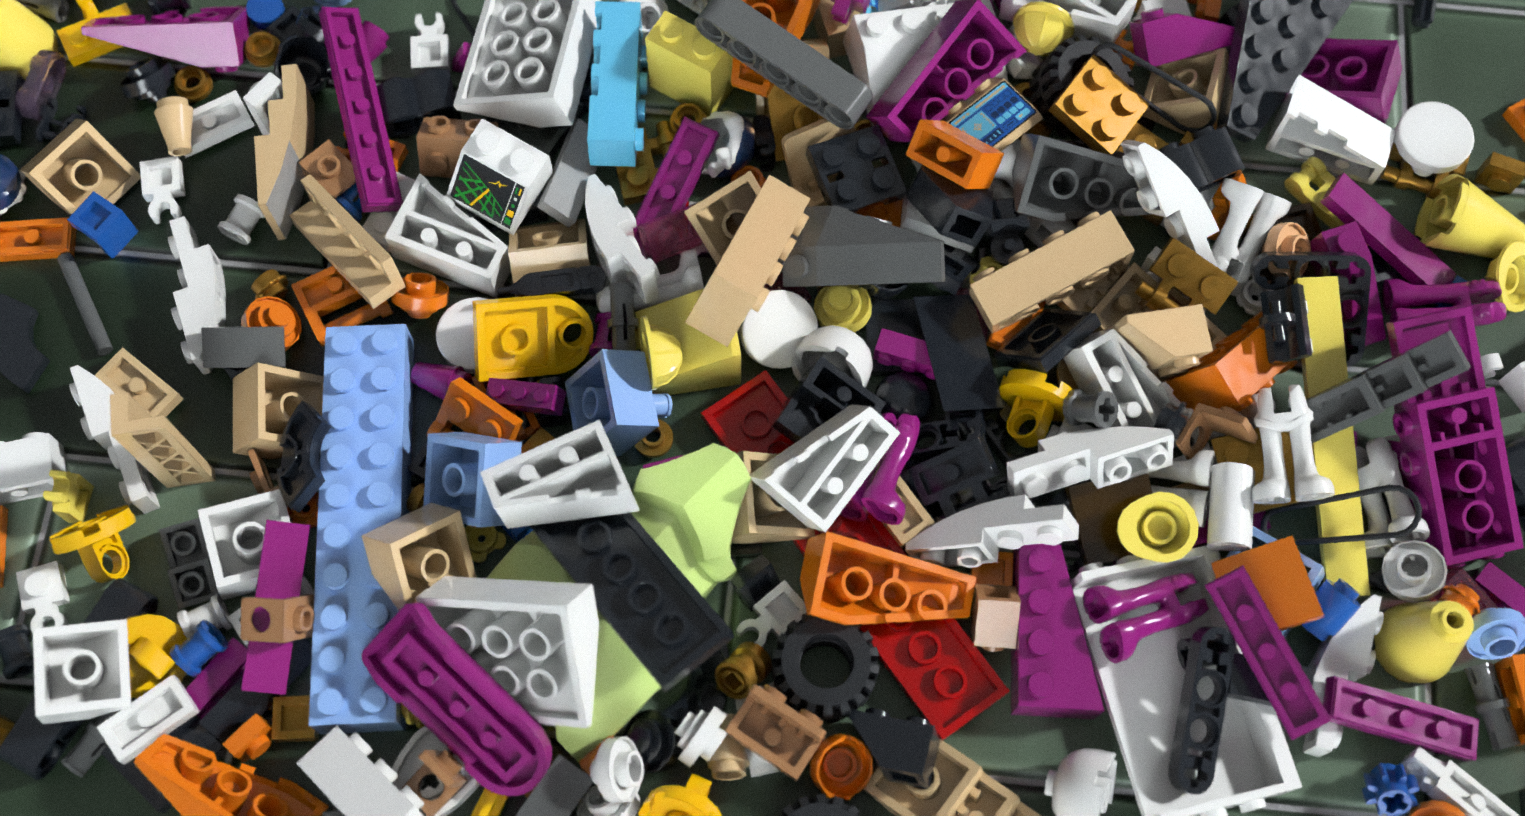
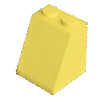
M665 10L645 38L649 85L651 88L682 104H696L704 111L706 117H709L711 113L718 112L734 88L731 85L733 56L701 35L695 25Z
M704 288L635 312L636 318L639 319V328L635 329L636 350L641 349L642 351L640 335L641 316H646L649 324H658L669 329L679 340L683 359L677 375L668 384L653 390L652 392L655 394L667 393L674 395L741 384V351L737 332L728 347L685 323Z

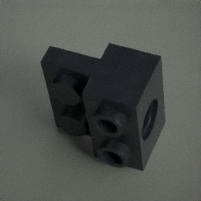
M821 356L803 374L772 427L796 443L850 405L870 406L880 414L886 403Z

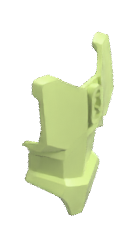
M715 443L677 459L640 469L631 489L640 511L630 513L704 599L707 598L717 583L731 580L738 574L730 558V544L743 498L751 482V477L741 458L728 448ZM533 531L516 543L487 577L490 579L575 583ZM598 610L599 635L592 724L588 728L555 725L557 741L578 762L609 735L614 736L661 688Z

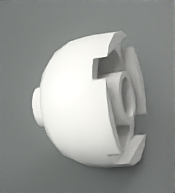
M834 325L820 327L807 335L797 347L796 353L792 357L791 365L798 381L822 356L866 388L873 369L872 356L864 340L855 332Z
M1090 748L1075 750L1061 760L1057 771L1049 770L1045 783V795L1052 797V810L1056 816H1100L1101 813L1106 812L1108 803L1112 805L1117 774V760H1114L1116 753Z

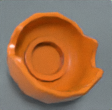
M833 734L825 738L814 753L809 763V773L816 788L821 793L826 794L828 798L836 796L844 800H850L856 793H859L866 787L873 775V756L865 743L849 734Z

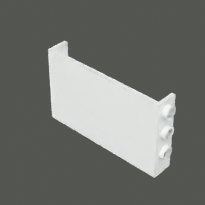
M1207 546L1192 548L1181 559L1168 563L1141 559L1134 554L1118 559L1116 561L1117 565L1103 567L1102 562H1095L1079 568V574L1071 580L1089 654L1142 816H1228L1226 809L1239 806L1241 813H1246L1267 807L1264 799L1302 788L1273 706L1228 697L1214 779L1210 788L1202 794L1193 795L1177 790L1171 784L1168 777L1170 756L1185 670L1182 668L1178 658L1177 644L1180 639L1192 638L1197 629L1204 626L1222 627L1230 632L1205 587V584L1216 579L1211 563L1221 560L1219 551H1209ZM1193 573L1199 583L1182 593H1176L1179 603L1184 605L1190 601L1206 598L1209 610L1203 616L1190 623L1162 630L1141 639L1132 656L1126 661L1116 664L1110 662L1104 655L1100 645L1102 629L1108 624L1119 620L1151 613L1158 610V607L1155 604H1150L1122 614L1108 622L1095 624L1089 619L1084 609L1083 595L1085 590L1101 585L1115 590H1126L1167 576ZM1234 639L1235 653L1243 654L1236 640ZM1217 665L1206 667L1205 669L1216 670ZM1205 676L1198 682L1197 692L1202 700H1207L1213 694L1214 684L1208 676ZM1200 718L1195 720L1190 727V736L1195 743H1198L1205 738L1207 733V727ZM1188 748L1187 754L1201 757L1202 751ZM1186 768L1184 777L1196 779L1197 770Z

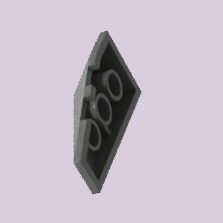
M1023 133L1012 170L1015 212L1052 222L1083 219L1094 212H1098L1101 216L1110 210L1114 216L1150 214L1142 208L1138 201V186L1134 177L1126 170L1123 159L1042 135Z
M838 205L806 207L803 213L808 215L809 219L798 237L791 234L790 237L797 241L785 261L782 260V265H784L782 268L783 287L945 281L943 240L904 227L899 228L879 221L880 219L848 211L849 209Z

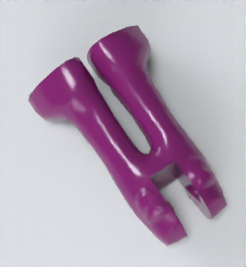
M1385 279L1383 283V305L1387 315L1391 314L1390 322L1460 306H1471L1475 327L1497 323L1506 318L1507 311L1504 303H1483L1494 300L1502 294V289L1496 281L1480 279L1441 285H1414L1400 279ZM1439 303L1453 305L1452 307L1440 308H1409Z
M893 413L881 414V416L898 430L900 434L840 512L841 516L849 520L864 521L868 513H870L874 518L883 523L899 525L905 516L906 506L896 493V484L902 469L915 448L920 431V420L917 416L904 413L897 420Z
M1180 573L1126 590H1115L1104 585L1087 588L1083 595V605L1089 619L1095 624L1108 622L1122 614L1150 604H1155L1158 607V610L1151 613L1119 620L1105 626L1100 633V645L1106 658L1115 664L1126 661L1132 656L1141 639L1162 630L1185 625L1203 616L1209 610L1206 598L1180 605L1176 593H1182L1199 583L1193 573Z

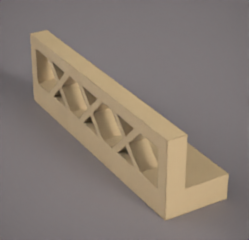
M311 174L301 179L300 181L311 201L291 213L289 217L295 227L373 309L396 294V292L406 287L392 257Z
M128 392L110 394L111 436L166 488L216 481L215 469L164 415L151 417Z

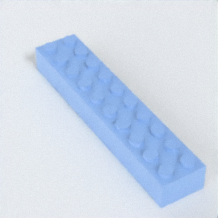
M406 324L326 327L322 417L331 428L323 439L320 450V471L326 481L319 488L309 707V726L320 734H328L336 726L344 733L405 730L406 719L401 712V703L395 702L374 681L361 657L367 645L399 612L372 575L362 535L410 513L407 510V500L411 493V474L407 468L412 462L413 384L411 383L410 376L414 367V340Z

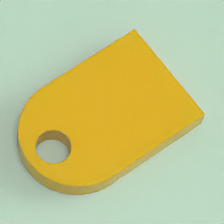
M549 294L472 301L475 378L478 382L489 381V378L515 379L565 373L578 366L589 353V346L593 342L591 319L587 312L569 297ZM574 323L580 324L581 334L579 338L573 342L564 341L563 333L566 327Z

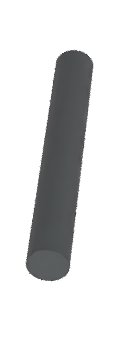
M63 253L57 257V261L98 355H108L113 351L112 344L73 254Z

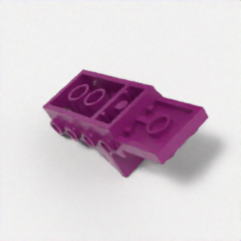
M1460 306L1387 322L1386 327L1392 357L1451 330L1471 366L1469 370L1431 386L1423 393L1393 405L1395 413L1392 422L1397 435L1384 437L1391 444L1392 450L1397 454L1398 467L1404 487L1410 489L1418 497L1422 506L1421 518L1426 521L1430 531L1429 537L1424 542L1438 549L1445 558L1447 569L1462 567L1466 565V561L1500 558L1504 556L1505 552L1524 548L1495 387L1485 385L1471 306ZM1409 498V500H1410V502H1411V504H1412V507H1413V509H1414V511H1415V507H1414L1413 501Z

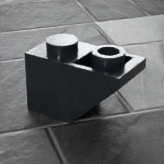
M921 165L907 192L906 198L940 235L976 247L992 221L993 190L965 189L928 167Z
M867 708L865 712L851 710L850 719L857 733L867 746L887 781L929 789L940 745V738L935 726L931 725L928 720L916 716H908L906 720L893 718L887 712L876 708Z

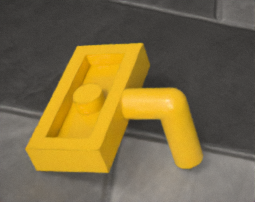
M75 0L85 19L57 30L67 56L75 67L123 47L82 35L81 27L95 18L133 14L127 3L99 13L93 0Z

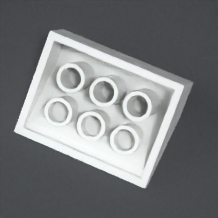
M485 0L453 106L455 109L538 128L573 125L593 51L594 29L597 30L595 1L601 0Z
M980 0L996 17L990 0ZM953 3L853 15L844 36L843 44L854 76L865 83L872 91L873 99L866 108L867 114ZM1005 65L1002 67L1003 70L995 77L1004 78L1008 82Z
M444 576L416 597L417 602L426 605L436 623L540 724L588 728L592 724L599 620L592 584Z

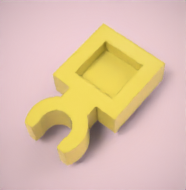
M50 470L49 475L53 478L54 485L52 491L44 490V499L52 501V511L66 522L76 523L82 521L83 523L94 486L80 474Z

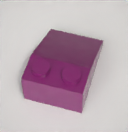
M1326 38L1301 76L1386 125L1402 72L1398 40Z

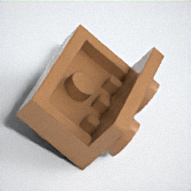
M445 116L425 117L416 137L420 174L423 176L452 178L461 150L481 119L461 120L449 119ZM490 122L491 124L498 127L497 122Z
M753 684L749 690L748 697L725 732H727L729 737L797 782L816 750L825 739L826 731L821 728L823 722L806 709L801 708L798 713L786 705L785 701L787 698L772 686L766 684L762 689L758 685Z

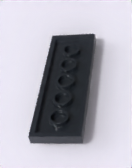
M631 513L529 526L575 583L593 585L598 612L665 693L734 638L733 631Z

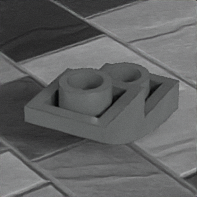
M284 326L201 328L203 368H249L257 362L277 367H286Z
M200 518L159 529L170 566L167 573L178 609L211 600V596L219 594Z

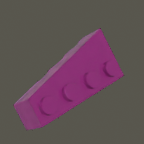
M980 0L955 1L866 117L874 125L878 124L881 132L890 141L911 142L920 119L941 120L949 114V110L960 101H965L975 93L974 90L987 79L994 78L1003 70L1002 67L1012 59L1019 58L1027 50Z
M1061 543L1058 545H1022V547L1014 549L1012 552L1014 553L1012 586H1016L1021 604L1016 649H1011V715L1094 720L1104 711Z

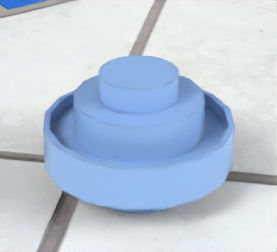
M1486 608L1472 618L1473 631L1465 644L1472 656L1484 660L1503 659L1519 652L1525 647V617L1521 612L1509 608Z

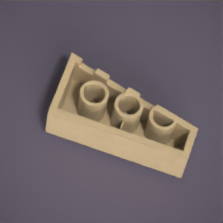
M769 175L685 323L728 347L750 309L758 312L765 302L770 290L764 288V285L766 283L772 287L784 265L777 261L778 259L785 261L797 240L790 236L793 234L798 237L809 219V216L803 212L811 198Z
M1111 210L1101 216L1098 212L1091 213L1077 223L1078 228L1065 234L1063 230L1058 231L1047 237L1042 242L1044 246L1030 253L1029 249H1024L1008 259L1009 264L995 271L991 267L973 278L974 283L970 285L969 294L992 334L1035 314L1040 310L1038 304L1043 301L1049 306L1065 300L1075 291L1074 286L1081 284L1082 287L1088 289L1100 283V279L1105 277L1110 272V269L1114 275L1127 270L1135 250Z

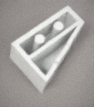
M1002 0L998 19L1013 22V16L1025 4L1037 1L1049 2L1060 6L1069 13L1074 23L1073 38L1077 35H1084L1088 40L1093 36L1099 38V43L1101 44L1105 42L1114 43L1131 20L1137 0Z
M1114 329L1091 333L1063 358L1079 389L1090 395H1095L1100 391H1109L1115 395L1118 402V415L1114 424L1110 427H1154L1159 414L1167 403L1179 407L1181 404L1172 394L1174 390L1166 382H1161L1146 367L1148 363ZM1185 407L1182 415L1190 418L1194 410Z

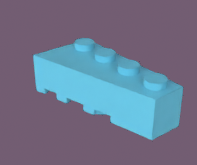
M595 1L597 30L594 29L593 34L594 64L591 67L592 95H590L587 135L590 166L635 167L636 152L644 150V128H638V125L646 121V100H640L641 95L648 94V72H643V68H648L646 45H643L641 3Z

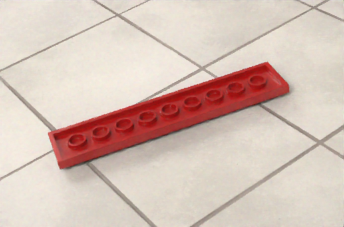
M766 370L701 412V418L720 444L734 453L750 451L780 454L794 444V442L772 427L786 405L785 402L788 398ZM868 513L864 521L858 522L849 520L839 514L827 530L831 533L906 555L883 523L874 518L870 513ZM814 529L815 536L824 533L823 531ZM808 539L792 540L804 556ZM955 619L861 625V630L864 633L869 631L873 637L872 646L877 647L880 661L922 718L935 726L939 738L943 741L1009 692V689L978 648L973 645L971 639Z

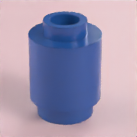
M1341 578L1335 583L1326 579L1315 592L1324 618L1302 624L1306 630L1323 642L1330 635L1335 636L1361 608V605L1356 601L1360 594Z

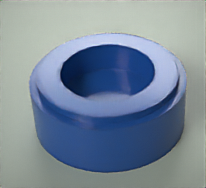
M248 0L246 5V12L250 21L260 29H266L286 11L282 0Z

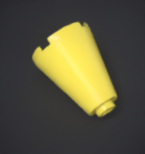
M0 0V71L18 70L24 80L35 78L46 71L51 65L49 60L53 52L56 54L58 50L57 37L44 20L17 0Z
M1458 174L1448 175L1439 181L1435 187L1441 189V192L1434 200L1429 197L1426 198L1415 226V235L1422 238L1420 241L1426 247L1492 259L1498 258L1503 248L1510 242L1520 241L1525 244V224L1468 179Z
M1455 601L1405 602L1394 605L1383 613L1384 618L1381 629L1377 635H1374L1376 659L1387 673L1402 682L1424 684L1434 682L1447 674L1472 634V616L1463 605Z

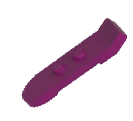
M421 602L404 605L363 650L361 655L362 661L374 681L395 702L402 703L465 764V770L483 787L496 794L517 796L532 790L547 773L552 760V748L545 729L436 623L426 605Z

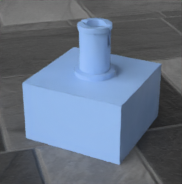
M602 349L565 381L573 431L600 419L616 456H621L659 427L658 417L666 419L672 412L671 396L667 393L655 394L652 392L644 351Z
M469 432L428 433L423 506L434 503L460 510L463 524L482 528L505 525L493 507L480 472L520 455L522 442Z

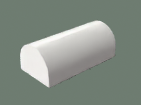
M1223 462L1214 464L1211 467L1207 548L1209 551H1247L1252 549L1254 513L1252 489L1255 486V471L1249 465Z

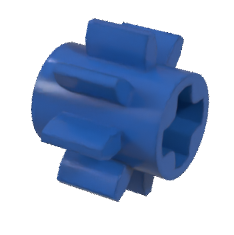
M1381 762L1370 773H1364L1363 777L1366 787L1362 789L1365 803L1366 805L1375 804L1378 815L1402 816L1411 806L1418 805L1415 792L1419 791L1420 788L1414 774L1406 775L1403 764L1394 765Z

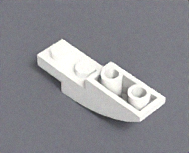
M1123 141L1121 143L1125 153L1123 163L1128 173L1136 181L1139 189L1137 191V198L1142 208L1150 214L1166 217L1164 219V226L1171 237H1174L1217 267L1207 237L1220 230L1200 192L1183 171L1160 151L1145 142Z
M596 174L588 176L585 190L587 220L597 260L604 270L605 276L610 283L625 281L634 283V290L645 304L659 298L657 280L660 279V273L651 258L645 259L641 254L640 247L634 237L633 229L637 227L632 211L627 206L622 207L619 204L616 193L610 185L605 186Z
M185 216L169 221L173 236L168 237V243L175 259L180 258L182 269L177 270V275L183 288L173 292L177 307L171 308V313L177 328L184 331L186 341L181 342V349L187 363H194L202 374L205 375L211 373L213 368H203L201 328L225 327V280L219 258L209 244L199 246L195 231Z
M78 365L71 367L70 371L74 383L69 384V388L78 406L82 405L85 417L80 419L81 426L90 441L95 439L106 449L114 467L121 470L124 481L119 482V488L124 500L128 505L133 503L144 514L159 509L160 505L149 471L111 436L110 394L115 393L96 376Z
M1125 426L1080 430L1038 440V453L1007 462L1008 490L1011 497L1026 494L1028 498H1032L1091 479L1097 489L1171 466L1173 465L1174 434L1170 429Z
M1026 494L982 503L951 515L908 541L905 551L910 557L942 567L964 566L975 568L982 564L998 562L999 548L1002 547L1018 549L1022 545H1058L1062 541L1078 540L1079 524L1064 504L1035 508Z
M1373 594L1360 603L1361 608L1335 636L1330 635L1325 642H1322L1314 654L1308 668L1314 669L1313 689L1322 704L1326 677L1337 676L1355 682L1371 672L1376 658L1375 650H1371L1374 635L1379 633L1384 618L1383 612L1379 611L1381 596ZM1328 722L1306 733L1302 752L1318 758L1332 752L1341 741L1343 726Z

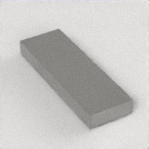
M579 118L573 122L553 167V174L548 180L537 206L568 228L576 222L584 202L588 176L595 174L598 167L590 166L587 143L588 124Z

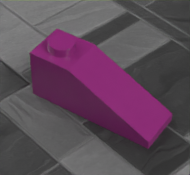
M1163 8L1143 11L1140 13L1141 19L1129 22L1135 55L1153 66L1232 45L1235 29L1234 26L1182 14L1164 13Z
M1357 221L1321 232L1310 241L1311 252H1353L1363 257L1371 267L1365 346L1386 339L1373 260ZM1312 260L1310 261L1311 265L1314 266L1315 274L1318 277L1321 271L1320 264ZM1329 261L1330 272L1341 273L1348 280H1351L1352 274L1359 273L1360 268L1356 267L1353 262H1350L1347 269H1335L1331 266L1332 261ZM1349 299L1341 302L1342 319H1350L1357 313L1358 306L1355 300ZM1343 328L1344 342L1346 344L1347 349H1353V345H1351L1346 339L1347 329Z

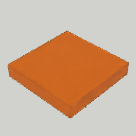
M1293 535L1211 563L1216 579L1243 565L1280 631L1324 618L1323 611Z

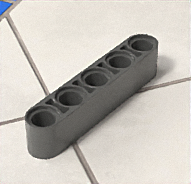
M710 0L695 20L697 30L706 39L839 128L845 130L853 128L873 99L872 91L865 83L742 0Z

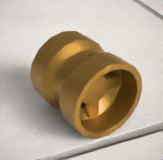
M747 641L741 643L732 652L731 657L726 658L716 668V683L721 691L733 699L741 700L747 698L753 684L761 683L771 672V658L760 645Z

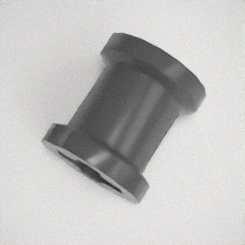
M1074 389L1064 399L1063 415L1068 424L1074 426L1091 422L1097 427L1108 428L1114 424L1117 418L1118 402L1115 395L1109 391H1100L1095 395H1090L1081 389Z

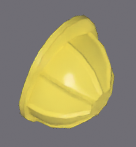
M1037 1L1025 4L1017 10L1012 19L1014 32L1019 43L1027 52L1035 56H1048L1059 44L1074 34V23L1069 13L1060 6L1049 2Z
M1520 241L1507 244L1499 257L1490 262L1485 276L1486 281H1496L1502 289V294L1494 300L1504 303L1506 310L1513 313L1525 310V244Z
M641 316L642 351L645 352L653 391L657 387L668 384L677 375L682 364V350L679 340L669 329L658 324H649L647 317Z
M1156 492L1143 496L1123 509L1118 518L1117 533L1120 543L1128 552L1150 561L1168 563L1181 559L1192 550L1198 538L1199 523L1195 511L1185 499L1174 493Z

